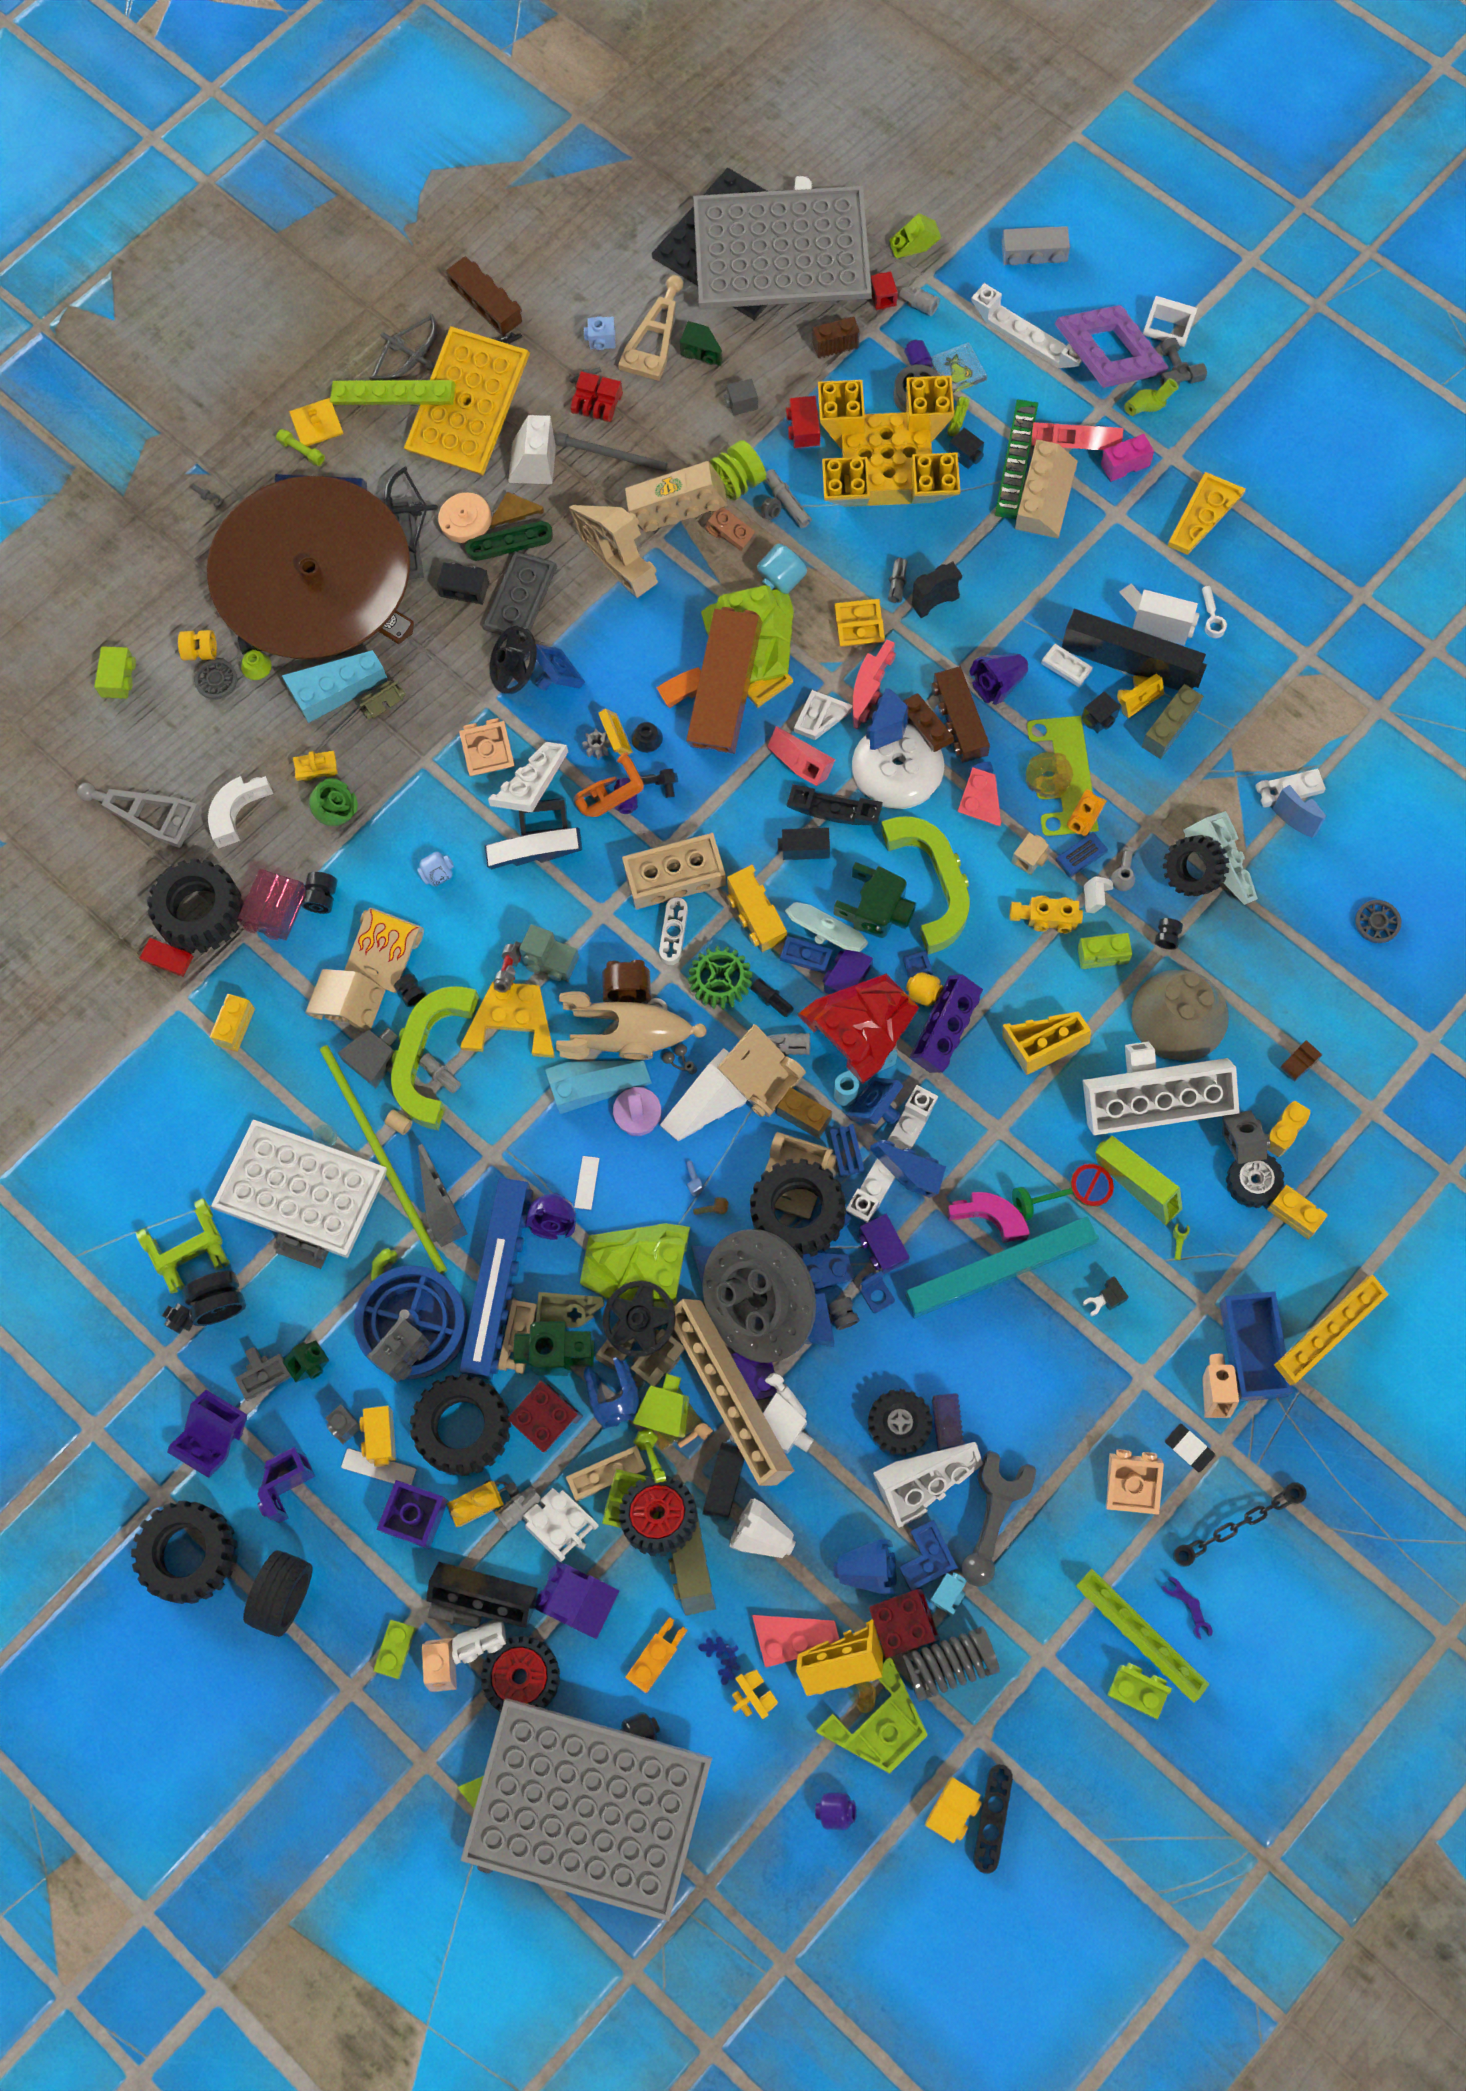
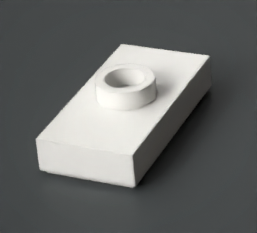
M1057 644L1052 646L1041 662L1042 665L1077 687L1082 685L1093 669L1092 666Z

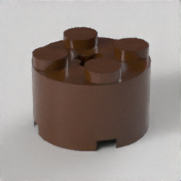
M643 960L621 963L619 961H609L606 964V968L602 972L603 1002L642 1003L647 1001L648 1004L651 1001L650 970L645 966Z

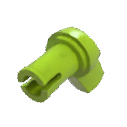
M1169 378L1158 390H1139L1125 403V411L1131 416L1143 411H1159L1166 406V400L1179 388L1178 384Z

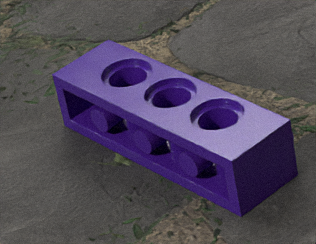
M963 974L948 976L909 1058L929 1073L944 1072L950 1064V1058L954 1049L960 1043V1037L964 1029L970 1022V1016L974 1008L979 1004L983 989Z

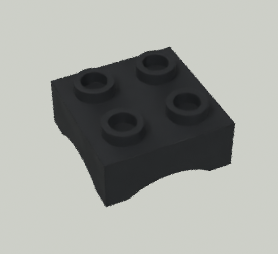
M953 561L947 565L942 564L938 566L935 571L928 575H921L914 581L912 606L920 618L927 616L930 610L940 603L953 602L959 599L958 583L962 579V573Z

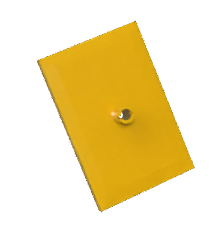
M450 326L430 380H453L456 383L453 405H420L404 449L408 452L483 476L530 352L520 347Z

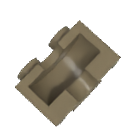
M665 1330L655 1331L656 1344L664 1336ZM671 1336L665 1346L656 1353L645 1357H634L632 1360L634 1365L631 1369L651 1386H657L663 1376L666 1377V1374H669L681 1359L679 1356L686 1349Z

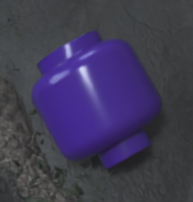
M825 1793L820 1803H816V1819L820 1820L822 1826L827 1830H847L851 1823H854L856 1820V1803L846 1793Z

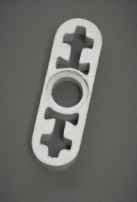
M678 897L670 899L666 905L659 949L661 961L666 965L678 963L682 954L688 907L685 900ZM676 905H680L681 908L678 912V920L674 919L673 909L676 908ZM677 926L681 931L679 935L672 937L667 934L668 928ZM669 942L674 943L673 950L675 954H672L671 958H668L666 954L669 951Z

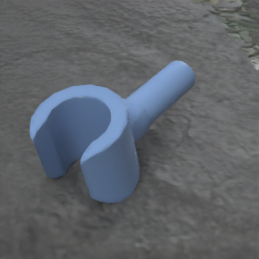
M688 1161L686 1164L693 1181L686 1185L691 1194L696 1196L703 1191L701 1180L696 1175L693 1162Z

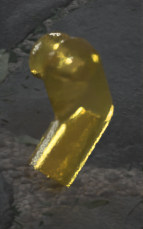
M868 1681L854 1684L860 1691L857 1709L861 1713L872 1711L875 1706L876 1689Z

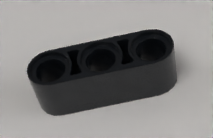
M724 1442L721 1443L703 1509V1515L723 1521H728L745 1460L738 1446Z

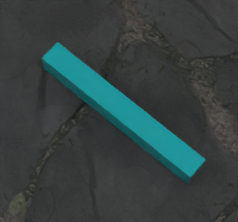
M1088 1216L906 1290L907 1294L905 1296L915 1319L1097 1243L1099 1236L1096 1235Z

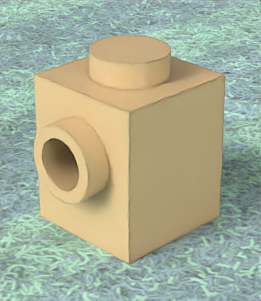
M1029 832L1014 852L1011 863L1032 875L1038 865L1042 867L1049 857L1047 854L1049 844L1041 836H1034Z

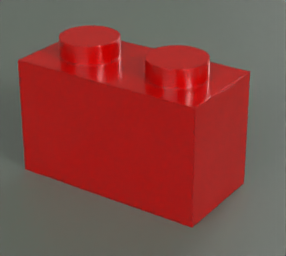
M816 396L789 398V407L786 408V420L791 421V426H788L789 440H793L794 448L820 446V426Z

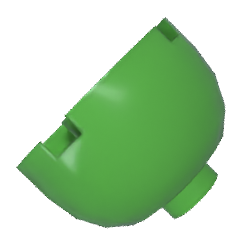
M325 779L315 787L310 795L309 806L311 813L320 823L327 826L342 825L349 821L357 812L358 802L354 792L351 794L346 789L348 785L338 779Z

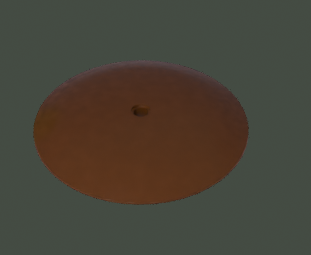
M303 476L281 480L269 484L246 497L236 505L221 523L210 546L207 561V582L215 608L227 626L237 636L257 649L273 655L294 659H314L336 655L350 650L371 638L383 628L398 609L404 597L410 575V554L407 539L400 523L391 510L379 498L364 488L348 481L324 476Z

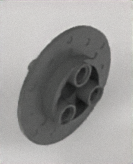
M745 1229L732 1233L722 1239L712 1250L704 1270L703 1296L706 1310L722 1340L739 1355L757 1362H777L796 1353L807 1341L812 1331L816 1314L813 1282L807 1267L798 1253L780 1237L759 1229Z

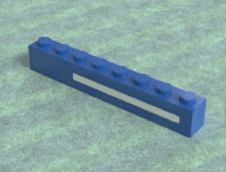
M500 1177L498 1179L459 1370L461 1374L468 1375L469 1377L493 1380V1375L497 1374L499 1370L500 1359H497L498 1349H502L505 1337L502 1334L503 1324L507 1325L510 1311L506 1310L508 1300L512 1301L514 1295V1286L511 1284L513 1276H517L519 1270V1262L516 1259L518 1252H522L524 1238L521 1237L522 1229L527 1228V1204L531 1205L533 1200V1190H530V1185L526 1181Z

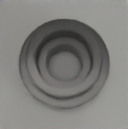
M767 498L761 506V513L767 520L776 518L781 512V502L776 498Z

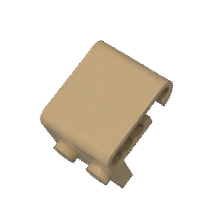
M322 969L305 1013L319 1020H322L323 1015H325L324 1018L329 1021L348 1022L358 1030L365 1032L371 1030L386 990L358 972Z

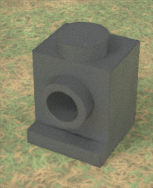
M341 1404L325 1418L329 1422L327 1424L328 1430L342 1444L346 1443L360 1430L358 1421Z

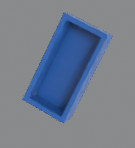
M1276 1291L1225 1296L1219 1304L1229 1364L1235 1368L1239 1402L1288 1397L1293 1393L1292 1385L1288 1384L1274 1366L1286 1354Z

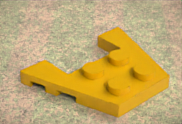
M492 982L461 1043V1049L483 1052L487 1028L534 1032L533 1056L554 1058L555 1054L540 986L513 983L510 990L502 993L494 989V982Z

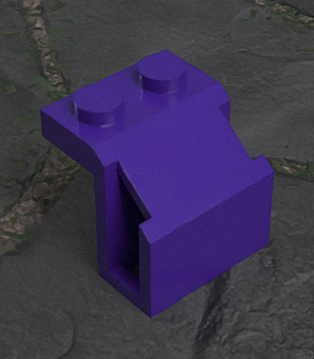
M205 1390L190 1404L185 1430L169 1445L167 1453L210 1478L228 1458L234 1438L238 1441L241 1438L247 1414Z
M295 1447L266 1461L264 1477L258 1491V1497L261 1502L257 1504L261 1514L278 1523L289 1519L279 1495L315 1477L306 1454ZM297 1464L298 1468L278 1478L280 1472Z
M557 1561L556 1565L549 1571L548 1581L544 1589L537 1596L534 1609L597 1639L620 1590Z

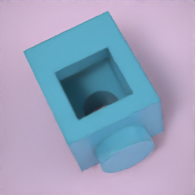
M953 1572L952 1576L947 1573L929 1602L952 1616L956 1611L952 1608L953 1604L959 1606L966 1592L962 1591L967 1582L966 1579Z

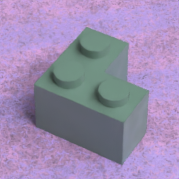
M532 924L519 949L524 965L529 971L534 973L543 972L548 974L549 978L559 982L561 980L569 981L579 959L576 948L555 941L553 932Z

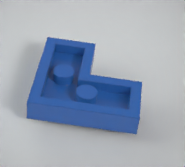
M934 1520L910 1532L922 1555L899 1567L910 1591L958 1568Z

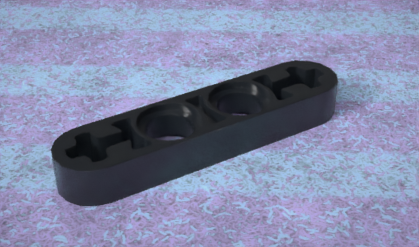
M1003 1764L992 1766L987 1775L973 1857L975 1867L980 1872L986 1874L994 1872L999 1864L1013 1780L1011 1770ZM999 1769H1003V1774L1007 1776V1781H1002L1000 1789H1006L1005 1795L999 1792H990V1786L994 1788L997 1786V1779L993 1778V1773H998ZM993 1796L999 1797L1003 1802V1808L998 1813H993L988 1808V1801ZM988 1824H993L998 1829V1836L993 1841L987 1840L983 1835L984 1827ZM981 1842L987 1845H997L996 1851L990 1849L989 1858L993 1859V1865L988 1864L987 1869H984L983 1863L979 1862V1856L983 1857L986 1851L985 1847L980 1848Z

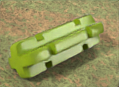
M960 396L957 400L954 417L951 419L947 434L949 436L955 437L960 432L966 410L969 406L970 400L967 397Z

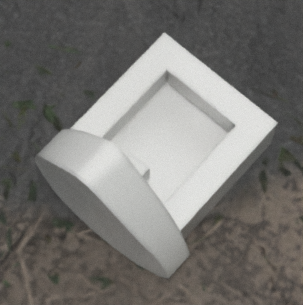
M1093 877L1085 883L1086 913H1096L1105 906L1104 891L1113 889V882L1103 877Z

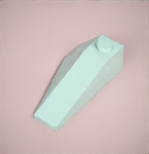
M1226 811L1207 817L1183 830L1185 837L1203 835L1204 837H1212V841L1220 842L1219 848H1225L1227 852L1223 854L1224 858H1229V863H1226L1229 873L1224 874L1226 880L1223 883L1244 905L1258 899L1250 873L1243 869L1244 854L1237 850L1235 841L1238 840V836ZM1195 852L1200 857V859L1205 863L1203 857L1197 852Z

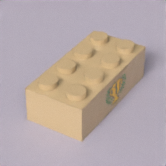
M709 461L625 488L628 512H632L637 517L639 525L645 532L655 531L660 527L673 525L679 521L695 518L700 514L717 511L722 507L728 506L724 483Z

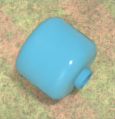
M776 544L757 565L758 573L763 578L762 583L770 586L771 590L778 589L784 594H789L807 574V567L803 561L783 544Z

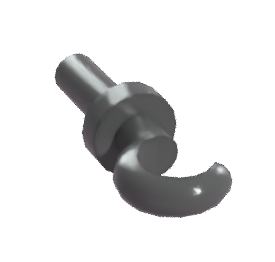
M598 367L589 371L584 369L582 372L597 374L601 372V368ZM580 374L575 377L572 376L569 379L570 382H577Z
M195 484L191 486L192 490L202 495L201 498L203 500L219 499L220 501L214 504L215 507L222 504V498L219 495H211L208 489L204 491Z

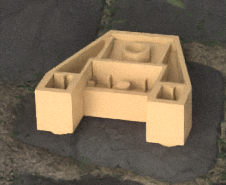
M572 505L569 507L581 540L635 597L638 598L658 583L655 575L657 571L650 561L646 562L639 556L634 539L641 535L638 528L639 521L632 512L629 514L622 507Z

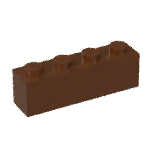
M464 256L446 270L449 285L502 336H505L522 323V309L520 305L508 298L505 290L501 287L498 288L494 284L493 279L488 274L485 275L475 261L471 262Z
M961 666L934 673V681L931 683L932 693L934 696H938L940 701L938 703L941 716L945 715L947 721L945 726L954 736L952 745L955 755L960 756L962 763L988 756L990 744Z

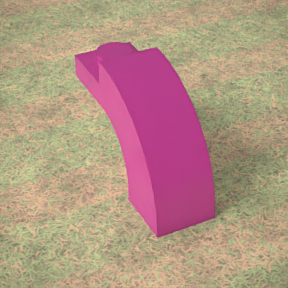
M972 1192L970 1203H967V1200L954 1201L947 1210L949 1221L975 1217L991 1221L1000 1231L1003 1243L1027 1240L1030 1234L1026 1221L1019 1210L1009 1201L991 1193Z

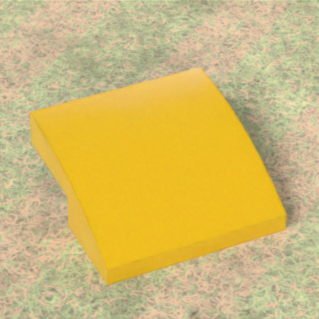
M880 599L834 604L840 647L885 642Z

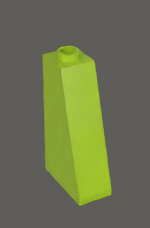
M1111 1136L1107 1141H1102L1098 1145L1095 1152L1097 1163L1108 1171L1119 1184L1158 1220L1167 1226L1183 1209L1180 1187L1114 1136Z

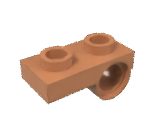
M724 507L714 511L705 526L712 536L725 538L740 551H742L755 533L753 529Z

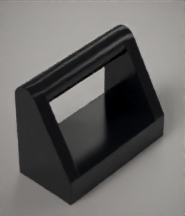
M566 798L539 800L533 812L561 810L563 828L527 831L525 813L530 812L519 811L521 836L568 829Z

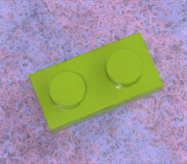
M390 1619L373 1670L374 1672L400 1679L416 1627Z

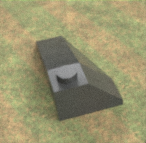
M421 1144L418 1146L426 1217L430 1226L427 1229V1233L433 1243L437 1241L440 1247H443L468 1233L424 1145Z

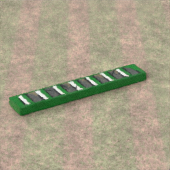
M1019 399L1016 401L995 516L1017 520L1038 402Z

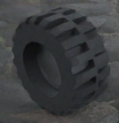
M191 859L190 863H186L183 860L178 862V866L174 868L172 866L166 868L167 872L164 875L159 874L156 878L157 884H153L149 890L152 896L147 898L148 914L152 924L168 944H172L173 947L180 950L184 948L188 953H194L195 949H198L200 953L208 952L207 948L212 947L214 950L219 948V943L222 941L227 943L231 939L230 934L237 932L239 929L237 922H241L244 915L241 911L244 908V903L238 887L218 864L214 865L208 860H203L202 863L199 859ZM197 891H209L215 894L214 906L205 917L192 922L177 919V909L181 901L189 894Z
M801 1158L800 1163H793V1159L785 1160L786 1164L780 1166L779 1163L772 1165V1171H765L761 1175V1181H756L753 1187L754 1194L750 1198L754 1229L770 1232L786 1241L798 1253L801 1259L804 1254H810L813 1257L818 1255V1250H827L830 1247V1242L832 1240L836 1241L840 1236L839 1231L844 1227L846 1215L844 1192L841 1190V1184L838 1179L833 1178V1173L828 1168L823 1170L820 1163L814 1161L813 1165L808 1164V1159ZM803 1189L814 1193L820 1199L822 1205L821 1214L813 1224L804 1228H790L778 1221L775 1215V1204L788 1191Z
M460 1374L459 1377L450 1375L446 1376L442 1382L439 1380L433 1382V1387L429 1391L425 1389L420 1394L422 1399L420 1402H415L413 1407L415 1414L411 1415L410 1424L413 1426V1430L410 1431L411 1438L415 1441L414 1446L417 1451L434 1468L453 1476L455 1474L469 1476V1473L475 1472L477 1474L484 1471L483 1468L487 1465L491 1467L496 1462L494 1459L498 1455L502 1456L505 1451L504 1445L506 1442H509L510 1438L509 1428H511V1423L508 1421L509 1410L502 1397L489 1383H485L478 1377L471 1378L465 1374ZM456 1403H472L481 1410L485 1424L481 1436L475 1443L463 1449H454L445 1445L438 1434L440 1417L447 1408Z
M178 1501L177 1504L168 1503L163 1505L164 1509L161 1511L158 1509L154 1510L150 1514L152 1517L150 1521L144 1520L140 1525L143 1528L141 1534H135L133 1540L137 1542L136 1549H131V1557L136 1558V1563H133L132 1567L134 1572L139 1574L137 1580L142 1586L147 1587V1591L150 1594L173 1603L192 1604L199 1602V1599L212 1597L214 1590L220 1591L225 1586L223 1581L226 1577H231L233 1573L230 1570L231 1565L237 1562V1555H234V1549H237L238 1545L237 1540L232 1537L235 1533L232 1526L226 1523L227 1519L217 1513L216 1510L197 1502ZM194 1528L200 1531L205 1538L206 1555L204 1561L191 1575L176 1577L169 1573L165 1566V1547L169 1539L179 1530Z

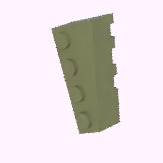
M660 1512L661 1518L664 1516L665 1513ZM699 1519L696 1522L697 1527L695 1532L692 1533L693 1537L691 1540H687L685 1542L686 1546L682 1549L678 1547L676 1549L677 1552L672 1554L673 1558L668 1559L671 1575L676 1574L677 1583L673 1584L675 1599H681L685 1616L716 1609L711 1591L712 1586L706 1564Z

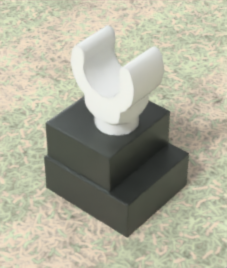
M1115 1276L1105 1282L1104 1286L1106 1288L1100 1292L1099 1296L1087 1298L1084 1301L1083 1306H1086L1088 1303H1093L1096 1306V1309L1090 1313V1316L1097 1315L1103 1305L1112 1310L1127 1301L1129 1296Z

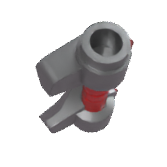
M515 941L514 944L505 945L502 952L504 962L501 971L496 973L494 979V989L503 993L511 989L516 973L513 966L517 967L518 962H520L521 953L519 949L522 943Z

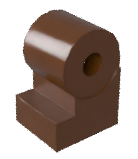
M1306 1040L1283 1063L1280 1069L1295 1082L1318 1062L1322 1054Z

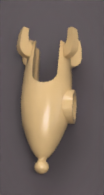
M580 991L565 992L559 995V1001L563 1002V1010H572L575 1017L612 1019L619 1022L617 1029L611 1034L570 1035L569 1041H557L556 1050L560 1051L561 1057L568 1059H584L589 1055L590 1049L619 1052V1056L625 1059H652L654 1051L678 1044L692 1034L699 1038L703 1037L707 1031L705 1025L699 1023L691 1026L685 1019L658 1006L633 1002L592 1004L589 996Z

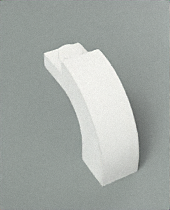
M241 776L235 778L223 786L214 797L208 813V825L212 839L218 849L240 841L235 824L240 809L249 802L273 794L266 776L253 778L248 783H244Z

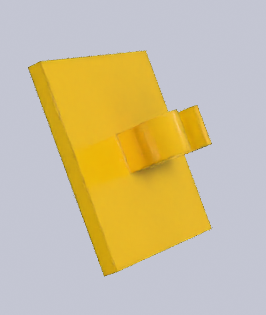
M330 398L289 411L299 440L306 446L343 434Z

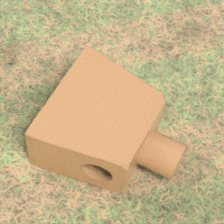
M1212 1354L1209 1356L1210 1365L1207 1366L1203 1375L1205 1418H1231L1239 1403L1235 1368L1233 1365H1225V1356L1223 1354Z
M452 1638L425 1642L422 1645L424 1685L430 1692L456 1690V1664L452 1656Z

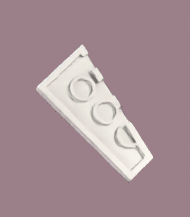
M545 742L528 759L529 764L525 767H520L515 772V777L510 782L506 781L500 787L501 791L497 795L492 794L488 798L490 806L533 812L568 754L567 745Z

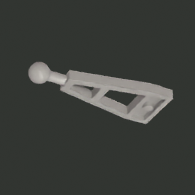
M82 783L77 789V795L81 800L90 801L94 799L100 801L103 808L158 841L181 848L200 809L197 804L177 797L109 789L107 794L96 791L95 787L90 783ZM116 799L133 801L128 813L114 805ZM145 803L172 807L160 831L137 819Z

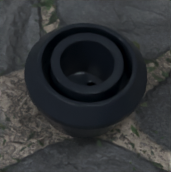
M644 722L634 729L631 740L637 750L648 753L660 747L663 736L657 726Z

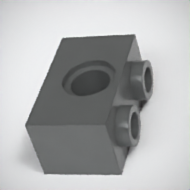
M1251 1110L1222 1116V1135L1238 1164L1267 1159L1270 1139L1268 1134H1264L1262 1131L1260 1120L1255 1118Z

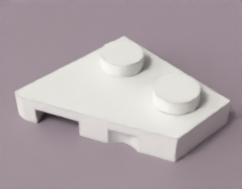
M812 690L797 720L794 732L816 740L850 714L853 705Z

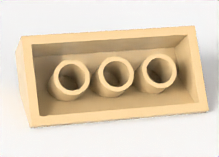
M1036 440L1017 515L1016 530L1059 539L1078 461L1057 443Z

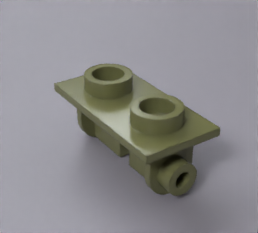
M391 680L379 687L381 690L376 695L370 693L360 700L362 704L359 705V709H366L363 713L368 720L370 718L375 719V717L386 711L382 702L386 701L391 708L403 700L406 693L402 688L397 689L398 680L394 683Z

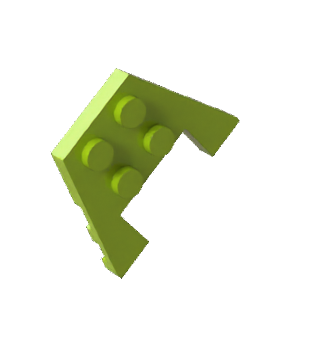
M889 1657L883 1663L882 1678L877 1680L888 1690L891 1696L853 1734L847 1730L834 1714L816 1732L890 1774L928 1734L893 1660Z

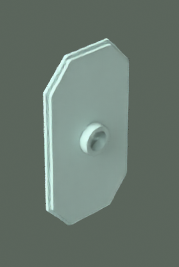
M795 902L785 910L793 922L817 934L815 941L818 944L828 940L843 949L860 952L868 945L867 940L859 931L812 905Z

